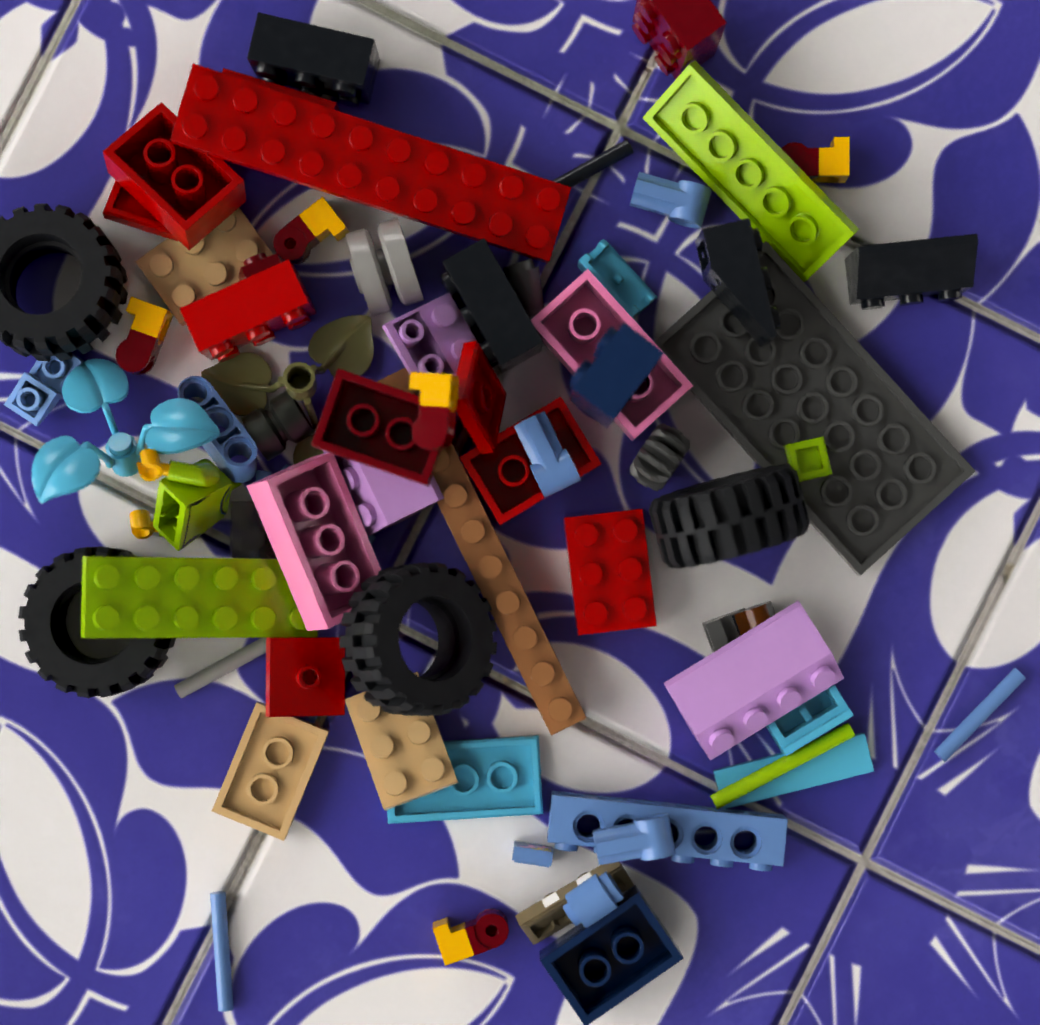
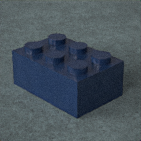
M625 323L622 324L618 331L613 327L608 329L596 345L595 353L593 354L596 358L595 361L591 364L585 360L572 376L569 388L572 389L569 400L606 428L610 426L664 354Z
M636 885L623 893L624 899L617 903L618 908L589 928H585L580 923L539 951L540 962L584 1025H589L684 959L679 947Z

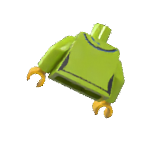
M144 449L140 451L141 462L136 463L140 476L145 481H154L160 478L161 475L166 477L159 481L154 520H151L150 512L144 509L135 510L130 513L132 534L138 539H146L152 536L154 532H157L160 537H164L177 551H180L225 517L228 511L231 491L242 483L232 482L208 459H202L194 464L170 460L169 464L161 463L156 450Z

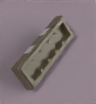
M616 862L600 865L590 872L583 873L573 882L556 892L549 893L539 902L515 915L519 926L532 944L539 943L572 923L563 909V905L568 903L565 894L594 874L600 876L607 871L622 893L632 888L634 884L622 864Z

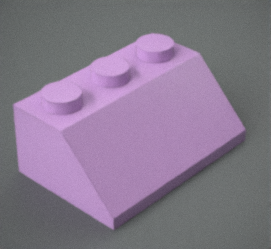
M335 455L367 536L392 527L444 499L434 476L430 486L427 487Z

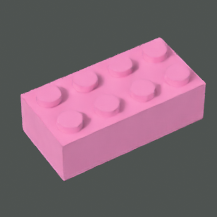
M589 269L584 271L531 319L542 342L572 375H574L585 360L591 364L595 361L596 358L593 354L598 342L610 327L618 331L623 323L627 324L661 350ZM664 353L613 421L633 441L694 385Z
M324 453L312 456L247 485L307 631L330 629L340 624L343 614L351 612L352 607L348 605V602L353 593L363 591L361 584L370 576H377L379 571H381L335 455Z

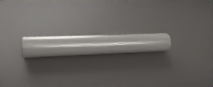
M260 638L175 684L174 687L177 694L182 699L265 654L266 638Z

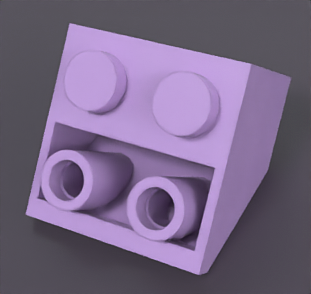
M450 293L444 294L382 326L409 375L410 372L456 376L463 344L477 341Z

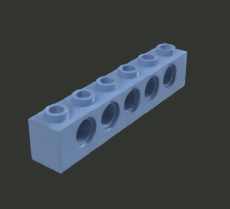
M553 790L551 792L547 842L555 843L554 848L557 850L578 851V846L594 847L593 853H596L593 832L586 834L577 828V822L583 815L591 814L596 816L599 820L597 829L617 825L626 818L634 820L646 815L668 813L670 823L676 826V834L673 837L676 853L671 856V861L694 863L695 858L710 859V865L718 867H733L734 862L749 863V869L767 872L772 871L773 866L784 865L788 819L783 814L728 808L716 809V807ZM704 826L713 828L715 837L710 844L699 845L695 842V833L699 828ZM744 830L752 832L753 842L748 848L737 849L734 846V838L737 833Z

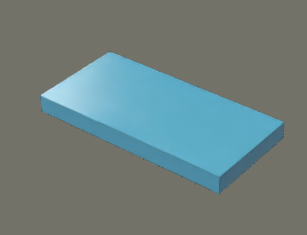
M529 735L443 741L458 783L387 810L388 824L543 814L539 736Z

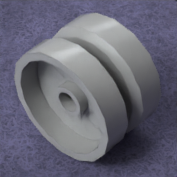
M398 217L379 223L377 232L382 245V249L379 250L375 249L370 232L365 228L345 234L352 259H349L359 292L364 295L372 317L391 311L393 304L388 286L393 284L398 298L403 305L408 306L424 301Z

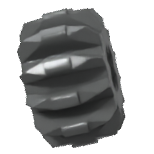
M664 423L658 425L630 465V475L646 488L649 487L654 491L663 489L690 449V440L674 427L671 428Z

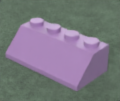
M797 601L663 684L690 731L711 761L843 680L844 677L829 647L800 602Z

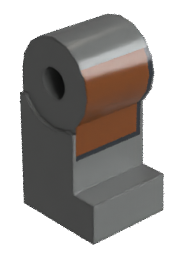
M764 602L747 609L742 608L703 622L702 625L712 653L774 616L776 613L772 602Z

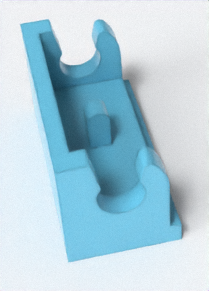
M604 239L597 244L593 251L589 254L586 253L578 260L577 267L583 273L589 269L633 319L657 299L654 292Z
M833 685L769 724L766 728L781 753L788 756L854 715L836 686Z

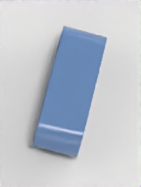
M200 376L185 378L178 386V398H202L203 401L197 404L204 409L217 426L226 429L220 433L219 437L202 445L218 468L232 482L244 483L251 480L257 471V446L255 441L208 380ZM236 455H243L248 460L243 463H236L231 458Z

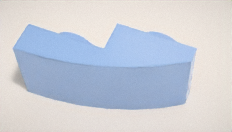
M73 353L72 359L60 361L56 356H50L51 360L49 362L37 360L29 373H23L4 405L35 426H39L62 398V386L67 376L75 367L83 364L84 360Z

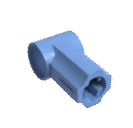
M639 172L629 206L667 216L671 222L684 227L700 229L702 228L712 189L692 181L680 180L677 183Z
M545 411L527 418L514 426L531 462V465H529L545 498L581 481L566 448L562 449L556 436L557 434Z
M668 813L646 815L634 819L633 823L592 830L599 866L640 858L642 861L657 860L670 857L676 853Z

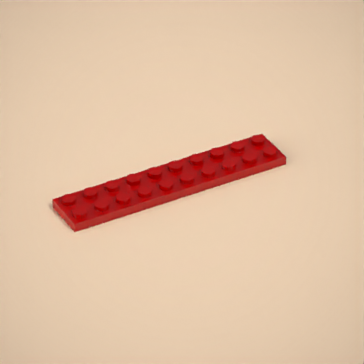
M194 63L192 64L170 138V143L469 239L480 241L484 238L488 245L544 263L550 262L571 191L569 186Z

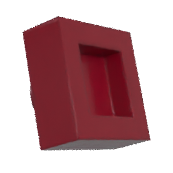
M259 253L246 259L243 262L245 266L240 269L239 280L241 281L281 263L278 254L267 257L265 253Z

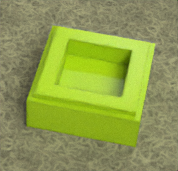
M824 436L784 445L787 462L797 471L799 482L832 475Z

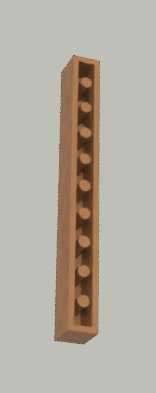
M406 368L378 381L420 396L419 390L409 389L410 375ZM451 443L441 451L433 474L444 497L437 504L477 585L481 589L483 598H487L492 610L490 612L550 734H556L586 719L585 713Z

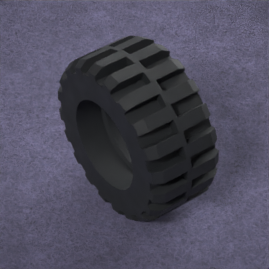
M47 203L35 204L34 211L28 212L24 206L14 209V217L8 220L1 216L0 341L22 356L28 357L32 355L39 361L48 362L51 360L50 356H56L60 361L72 359V351L77 349L83 355L93 350L90 343L96 338L103 342L110 335L106 328L110 322L118 325L123 315L118 306L119 304H126L128 292L123 287V284L128 281L126 270L120 263L122 259L116 248L100 227H96L89 217L81 212L75 215L70 207L58 205L55 211H53ZM51 253H65L74 256L81 265V281L77 292L65 306L51 313L37 315L26 313L18 306L16 300L17 283L23 270L32 261Z
M790 464L757 468L695 484L651 501L649 508L662 560L670 568L694 567L755 553L802 536L807 532L810 524L798 474Z
M83 547L74 549V552L63 553L53 558V564L43 566L35 574L38 580L35 584H28L24 596L28 598L26 606H20L18 618L24 619L25 629L18 631L20 642L27 641L30 650L25 652L29 663L36 662L41 669L37 673L45 681L53 680L56 682L57 689L65 693L75 692L78 697L91 698L101 696L102 698L131 690L153 677L156 669L161 668L168 659L166 654L169 648L174 647L176 638H131L122 651L109 658H92L80 652L68 635L66 615L71 600L77 592L82 590V556L137 557L132 552L123 549Z
M436 562L399 565L379 571L377 576H370L361 584L363 591L353 593L348 602V605L352 607L351 612H345L341 621V625L346 626L345 636H339L340 648H345L347 656L342 659L345 671H352L354 675L351 678L354 688L357 691H367L364 698L371 705L381 706L384 712L403 714V716L443 715L450 713L452 709H460L468 704L470 700L468 695H477L483 688L484 683L481 679L490 676L493 668L490 658L491 655H496L497 642H493V632L497 631L495 620H490L488 612L492 609L487 598L479 597L478 594L481 592V589L473 580L465 581L466 575L456 568L448 569L445 564ZM414 603L420 604L429 612L438 632L436 657L430 668L420 677L407 666L399 647V629L402 619Z

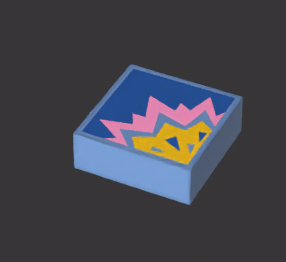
M514 841L512 854L514 862L542 867L552 865V846Z

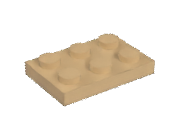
M238 208L190 251L180 241L167 238L135 262L177 321L183 326L186 322L179 308L239 282V272L241 267L245 266L243 262L246 259L259 253H265L267 257L273 255V253L242 210Z
M367 691L344 699L385 811L458 783L434 715L403 716V714L384 712L381 706H373L365 700L364 695Z
M259 701L256 702L212 812L284 841L330 730L296 716L267 717L266 704Z

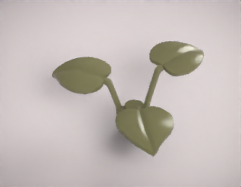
M367 315L347 316L331 321L319 328L309 342L308 352L311 359L321 364V366L317 367L314 364L309 366L304 362L292 363L285 369L283 376L278 377L277 382L273 385H269L272 380V371L269 364L261 356L251 352H241L230 360L217 363L203 370L201 377L211 383L233 414L238 416H246L255 409H265L267 393H274L282 386H285L290 397L295 400L304 401L314 431H316L319 421L311 401V397L317 390L315 375L323 374L329 370L331 375L335 377L338 368L359 376L367 372L374 356L371 318ZM310 435L297 443L293 453L294 464L312 456L324 454L322 450L311 446L314 435Z

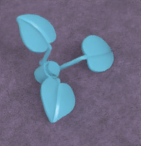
M86 360L83 364L75 367L67 376L62 386V395L66 405L78 413H92L102 407L112 433L105 446L106 453L88 441L79 445L70 436H60L48 441L39 449L32 464L34 491L39 502L42 504L55 497L79 491L97 478L100 472V459L105 462L107 468H112L117 475L123 477L132 476L138 472L136 463L141 462L140 451L145 449V443L149 449H154L159 454H176L197 448L220 436L219 428L200 405L189 399L174 398L159 404L152 410L150 415L152 424L143 425L137 444L133 436L118 431L108 405L120 402L127 397L129 382L125 372L117 364L109 360Z

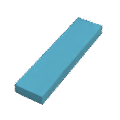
M865 733L855 734V737L722 808L727 809L874 772ZM778 753L713 770L717 790L719 791L785 755Z

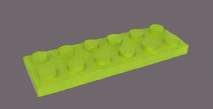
M696 60L684 69L642 117L741 220L750 218L752 229L758 228L762 242L767 241L803 282H806L859 230Z
M82 556L81 638L318 637V630L307 631L277 559Z

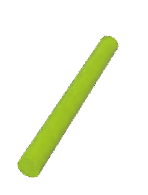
M847 722L804 745L788 756L785 755L710 795V798L716 809H719L855 737V733Z

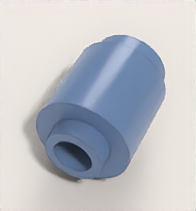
M606 871L600 876L594 874L565 894L568 903L563 905V909L575 926L582 923L585 928H589L618 908L617 903L624 899V895L614 879Z

